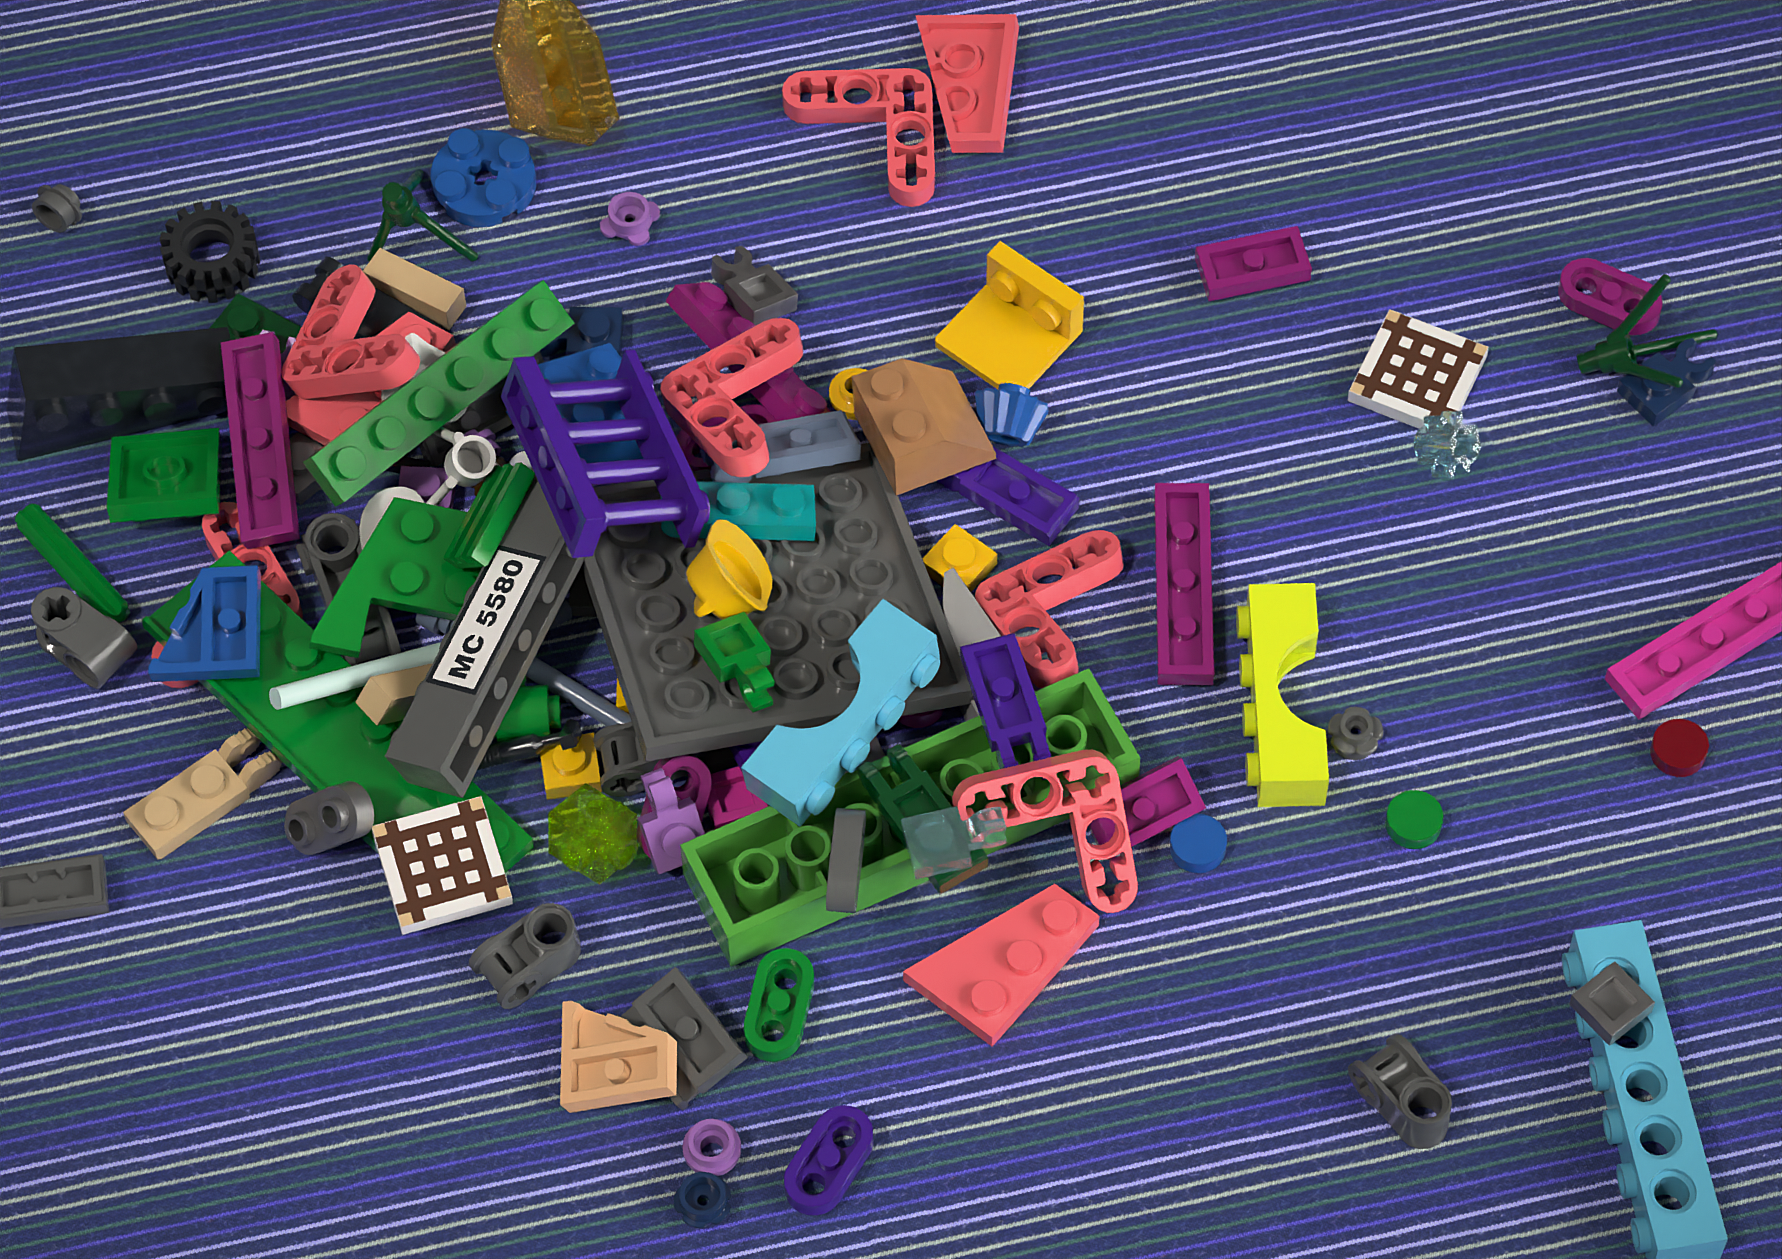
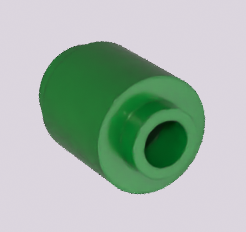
M548 685L520 686L494 738H497V742L532 733L546 736L552 734V729L562 728L560 695L550 696Z

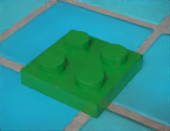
M210 428L112 437L107 493V511L110 523L142 522L150 519L218 514L220 508L222 463L220 429Z

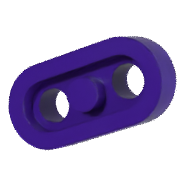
M847 1105L836 1106L825 1111L789 1163L784 1174L785 1195L789 1204L798 1212L815 1216L831 1211L839 1203L867 1160L873 1148V1127L870 1119L863 1111ZM842 1135L850 1136L855 1140L851 1146L846 1148L839 1147L834 1143L835 1139ZM810 1182H819L825 1187L822 1192L815 1195L808 1194L803 1189Z

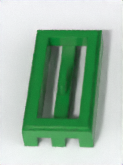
M522 462L515 463L514 466L511 464H504L503 467L494 465L443 559L457 569L488 566L535 478L534 471Z

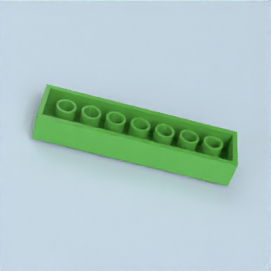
M1089 668L1035 691L1047 727L1046 741L1051 757L1093 749L1101 752L1114 765L1120 785L1139 776L1140 756ZM980 715L904 748L921 772L926 770L951 806L953 793L964 779L1000 769L996 751L991 752ZM1030 742L1012 747L1015 760L1018 761L1019 765L1033 762ZM887 756L870 762L879 770L891 789L903 783L899 775L890 766ZM1091 765L1085 768L1086 776L1079 780L1068 782L1063 775V771L1058 772L1056 775L1063 787V797H1067L1069 792L1065 787L1066 784L1082 782L1087 790L1095 788V779L1104 776V774L1099 773ZM857 770L852 773L847 772L839 779L834 786L835 793L827 807L818 815L811 813L801 827L773 807L768 806L680 844L683 875L730 967L854 914L826 911L828 871L837 808L866 810L865 841L856 912L929 881L878 810L877 804L862 785ZM1041 777L1028 779L1021 788V800L1029 805L1043 802L1050 792L1049 781L1047 779L1042 781ZM1002 785L1001 789L1005 797L990 800L983 791L974 794L975 802L966 806V808H972L977 816L985 814V805L990 802L1002 800L1008 807V810L1014 809V805L1007 793V787ZM1069 813L989 832H975L970 829L969 831L988 855L1070 818Z

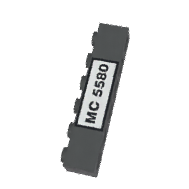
M534 475L535 478L488 566L482 567L474 585L468 589L464 598V604L450 631L443 637L439 652L425 679L418 685L414 700L403 722L391 737L390 746L385 757L410 784L460 798L464 797L585 557H571L536 475Z

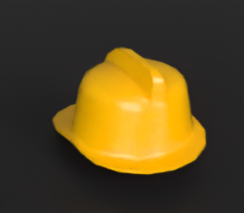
M716 520L710 527L706 545L691 562L686 571L688 582L696 594L694 614L697 617H702L712 612L719 619L723 620L745 612L747 615L756 609L764 612L772 590V575L765 558L752 539L737 525L727 520Z

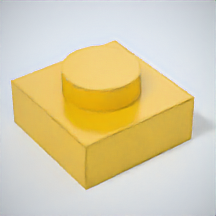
M956 524L922 558L929 577L942 587L944 584V572L954 568L970 592L997 565V553Z
M594 733L582 734L577 746L574 748L562 750L561 744L545 747L540 752L547 800L602 792L597 752L593 742Z

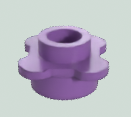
M624 192L615 195L608 206V217L600 222L601 233L607 238L618 236L629 240L630 244L634 246L643 245L650 238L648 230L652 222L660 217V209L656 203L648 202L644 196L635 192ZM629 218L635 219L633 222H626V221H625L626 219H629Z

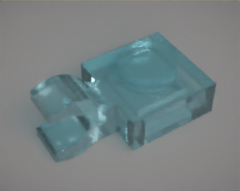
M957 806L901 819L902 832L915 880L972 867L970 851L994 848L1007 843L1004 832L1006 824L1001 807L980 810L964 821H961Z

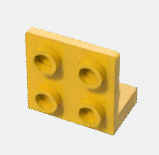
M999 241L987 254L986 285L935 337V346L996 389L999 388L1001 383L1017 384L1029 389L1082 333L1084 297Z

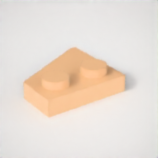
M573 1001L562 1002L560 1105L569 1113L676 1095L677 1041L671 1035L646 1025L642 1027L632 1025L627 1019L609 1013L605 1016L587 1010L579 1003Z

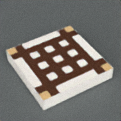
M1389 309L1349 390L1348 401L1447 439L1486 360L1489 347Z
M481 796L372 826L373 838L402 935L513 904L511 891Z

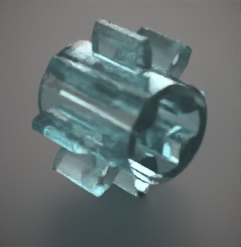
M1442 411L1440 416H1425V425L1414 436V451L1418 458L1417 464L1432 465L1431 473L1433 478H1452L1454 473L1469 474L1471 472L1469 464L1477 459L1481 451L1480 437L1476 431L1478 427L1476 424H1462L1463 413L1461 411Z

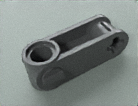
M338 513L323 514L314 519L307 527L306 533L301 535L303 543L296 545L305 575L313 574L326 610L362 551L359 535L360 525L357 526L354 519ZM333 546L345 547L339 553H325L327 549ZM374 604L369 605L359 658L342 655L343 659L351 666L389 654L401 653L387 607Z

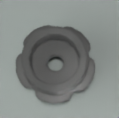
M57 184L52 188L49 185L39 187L37 190L39 197L32 203V210L36 218L45 227L61 233L71 224L75 226L81 220L80 200L74 191L62 184Z
M1349 707L1343 714L1338 713L1331 718L1328 725V733L1332 735L1331 744L1340 756L1349 760H1362L1377 750L1378 740L1383 737V726L1377 717L1369 715L1367 709ZM1353 728H1358L1361 731V733L1359 735H1354L1351 733L1350 730Z

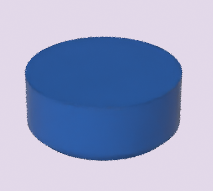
M1194 814L1175 824L1170 837V853L1174 862L1179 867L1192 873H1205L1215 869L1223 861L1226 853L1227 835L1221 823L1215 818L1205 814Z

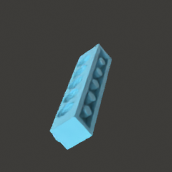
M1642 920L1574 930L1569 951L1562 954L1563 974L1568 987L1576 986V989L1579 990L1615 961L1655 1002L1652 1012L1622 1035L1634 1039L1639 1045L1636 1048H1624L1616 1042L1609 1046L1575 1011L1579 1035L1581 1039H1590L1594 1057L1589 1058L1592 1086L1595 1092L1603 1091L1608 1110L1603 1111L1605 1136L1609 1145L1617 1144L1622 1162L1617 1164L1616 1169L1619 1190L1622 1198H1631L1636 1218L1631 1219V1235L1635 1250L1638 1254L1645 1253L1647 1259H1720L1728 1238ZM1631 1088L1646 1090L1653 1097V1100L1647 1102L1638 1101L1632 1098L1627 1090ZM1646 1141L1657 1142L1664 1146L1668 1153L1664 1155L1650 1154L1642 1147L1641 1143ZM1658 1195H1670L1680 1202L1682 1208L1676 1210L1666 1209L1656 1201L1655 1197Z

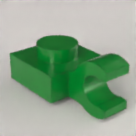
M745 612L694 630V646L720 683L736 678L743 700L753 713L773 705L774 700L766 689L774 686L775 681L770 671L765 667L770 665L771 649Z

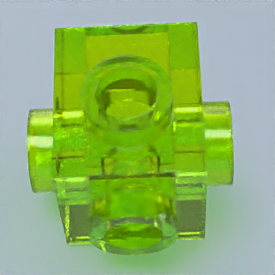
M587 783L548 812V853L562 861L570 870L580 872L599 885L617 870L626 868L637 855V814L622 802L611 799Z

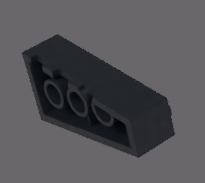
M228 327L14 347L6 410L18 461L110 440L112 437L127 436L228 412L221 342L231 341Z

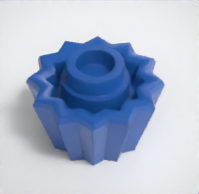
M1001 383L998 389L985 388L975 392L977 418L989 441L1011 447L1030 445L1049 412L1048 404L1039 401L1037 397L1030 396V389L1012 383Z

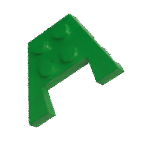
M394 497L313 631L309 648L359 658L370 604L455 621L464 604V598L468 589L474 585L482 567L457 569L443 559L467 512ZM526 675L520 686H525Z

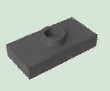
M102 854L0 868V928L109 913L106 867Z

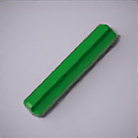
M31 503L23 510L18 511L15 516L17 528L83 601L101 614L111 617L119 624L129 617L130 609L128 608V602L40 505Z

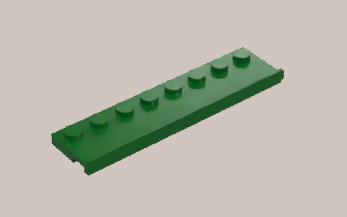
M229 550L208 568L246 565ZM196 578L151 616H145L142 619L143 628L163 647L172 634L170 626L179 609L183 608L190 599V589ZM261 581L260 677L198 680L314 793L347 781H353L361 785L368 793L373 804V826L481 796L505 873L534 848L533 838L473 781H471L463 798L408 783L385 757L390 746L391 737L400 727L403 720L377 726L355 703L365 686L276 710L269 698L271 688L351 667V665L339 654L310 649L311 635L314 630ZM371 828L369 833L361 838L378 853Z

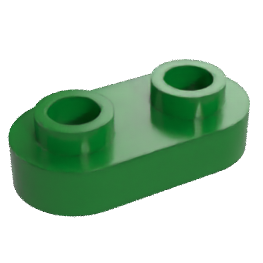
M782 948L768 953L760 961L756 971L744 1020V1038L749 1051L764 1061L777 1062L789 1058L797 1051L802 1040L814 990V970L810 960L797 950ZM788 978L796 984L791 989L783 990L778 988L776 983L781 979ZM769 1030H778L783 1033L782 1038L777 1041H768L763 1035Z

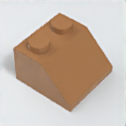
M901 358L852 376L854 415L896 496L996 459V452L953 371Z

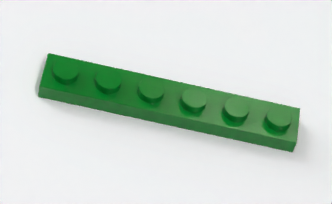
M542 280L536 283L307 458L303 464L335 507L344 503L504 379L509 373L513 358L535 355L574 324L573 320L545 281Z

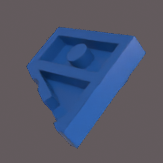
M258 565L201 569L190 589L188 603L179 609L170 626L172 634L158 659L153 657L148 666V674L152 682L260 677L261 572Z

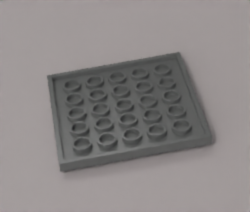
M869 443L861 444L860 460L789 472L778 476L761 478L754 476L748 482L814 485L816 532L814 541L752 539L765 558L772 575V590L766 610L763 612L756 609L747 614L771 649L770 665L765 667L770 671L775 681L774 686L766 689L774 700L772 706L753 713L743 700L736 678L720 683L694 646V630L721 620L712 612L702 617H697L694 614L696 594L692 590L686 575L688 566L706 545L707 538H698L695 547L685 548L680 537H671L662 531L661 522L607 526L606 530L600 535L594 555L585 557L581 565L645 762L764 741L776 725L799 729L813 728L837 718L852 703L860 684V676L852 664L848 639L882 599L937 635L940 655L939 669L925 687L920 688L917 686L904 701L905 709L901 716L971 704L972 691L960 655L903 507ZM711 468L692 471L697 482H713L709 472L712 470ZM654 480L594 487L598 499H602L605 504L661 499Z

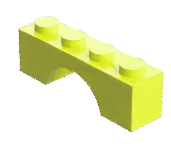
M1315 583L1249 584L1246 606H1237L1236 609L1237 638L1247 639L1248 654H1240L1239 658L1240 687H1250L1251 703H1243L1242 707L1243 736H1253L1254 753H1246L1245 757L1246 785L1257 786L1258 807L1325 806L1329 784L1326 730L1310 725L1295 716L1285 705L1278 689L1279 683L1289 671L1315 658L1318 638Z

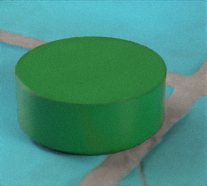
M1419 790L1404 791L1395 796L1388 806L1385 820L1387 833L1395 843L1404 848L1422 849L1428 847L1440 835L1443 823V810L1439 802L1426 792Z

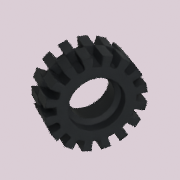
M202 201L193 203L195 212L191 214L183 207L177 211L179 223L170 218L165 224L167 233L161 232L160 236L162 246L160 250L171 285L175 283L176 291L182 296L189 291L191 300L200 302L202 294H207L209 303H217V294L224 292L227 300L234 298L235 292L233 287L236 285L244 292L250 286L248 277L256 278L258 273L257 264H260L253 225L250 226L249 218L244 212L239 215L237 207L231 204L223 212L220 201H211V208L208 210H204ZM207 242H222L230 247L229 252L225 256L212 262H199L190 257L191 252L196 247Z

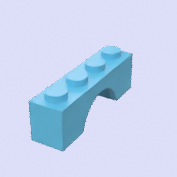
M884 599L879 602L848 639L852 664L860 676L858 691L849 707L834 720L818 727L799 729L776 725L741 767L747 790L799 827H801L811 813L818 815L827 807L835 793L834 786L846 771L852 773L857 770V767L864 762L870 751L869 743L882 728L889 730L895 725L905 709L904 701L917 686L920 688L925 687L939 669L940 655L937 635Z

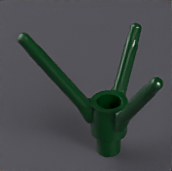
M416 170L402 186L396 182H390L383 187L382 206L384 212L381 224L367 256L368 262H370L379 248L383 249L391 228L396 225L399 227H409L415 223L422 225L471 262L477 260L478 254L421 210L420 205L411 192L424 178L425 173L423 170Z
M1663 274L1624 321L1607 335V340L1596 343L1594 350L1577 354V362L1582 374L1602 370L1604 374L1615 371L1619 374L1634 375L1660 384L1680 388L1683 385L1682 378L1637 364L1636 357L1676 349L1681 342L1693 338L1697 344L1717 338L1718 333L1715 329L1633 345L1628 333L1671 282L1670 276Z

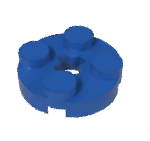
M461 128L450 134L448 143L435 156L431 167V183L436 201L438 199V202L444 206L445 213L451 219L471 227H492L503 223L502 217L510 215L516 209L518 215L528 207L536 190V173L529 147L523 139L496 130L482 129L473 131L468 128ZM488 171L497 177L496 179H487L484 185H477L473 175Z

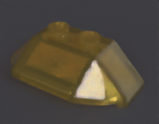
M500 0L491 47L511 127L549 139L592 146L620 119L599 37L577 6L570 0Z

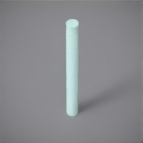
M441 642L273 687L269 691L270 702L276 710L365 686L371 676L432 664L439 652Z

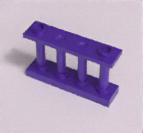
M625 350L615 379L550 383L547 378H544L534 356L513 358L501 398L571 557L593 556L600 535L606 530L607 526L673 521L685 548L695 547L703 525L709 520V499L707 494L699 488L656 396L652 376L648 371L644 370L636 351ZM617 401L625 419L568 423L565 418L561 417L556 405ZM635 440L644 459L586 463L583 458L579 457L574 445ZM654 480L662 499L605 504L602 499H598L592 485Z

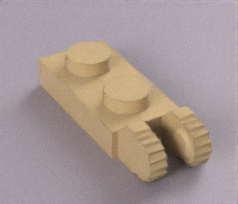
M244 728L238 734L225 740L218 752L216 749L123 812L126 822L157 860H161L250 798L249 794L262 786L268 779H271L280 771L282 761L270 751L264 752L257 759L247 763L238 776L232 770L234 766L256 751L262 742L248 728Z

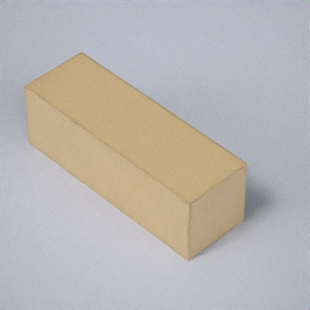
M379 248L363 270L375 288L438 323L447 330L451 329L467 307L464 288L382 248Z
M432 664L371 676L355 703L377 726L404 720L414 700L416 689L421 681L425 679Z

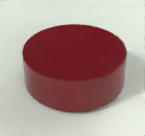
M1671 719L1662 723L1656 729L1650 747L1651 758L1655 766L1663 773L1674 777H1687L1698 772L1704 765L1709 749V741L1704 730L1696 723L1686 719Z

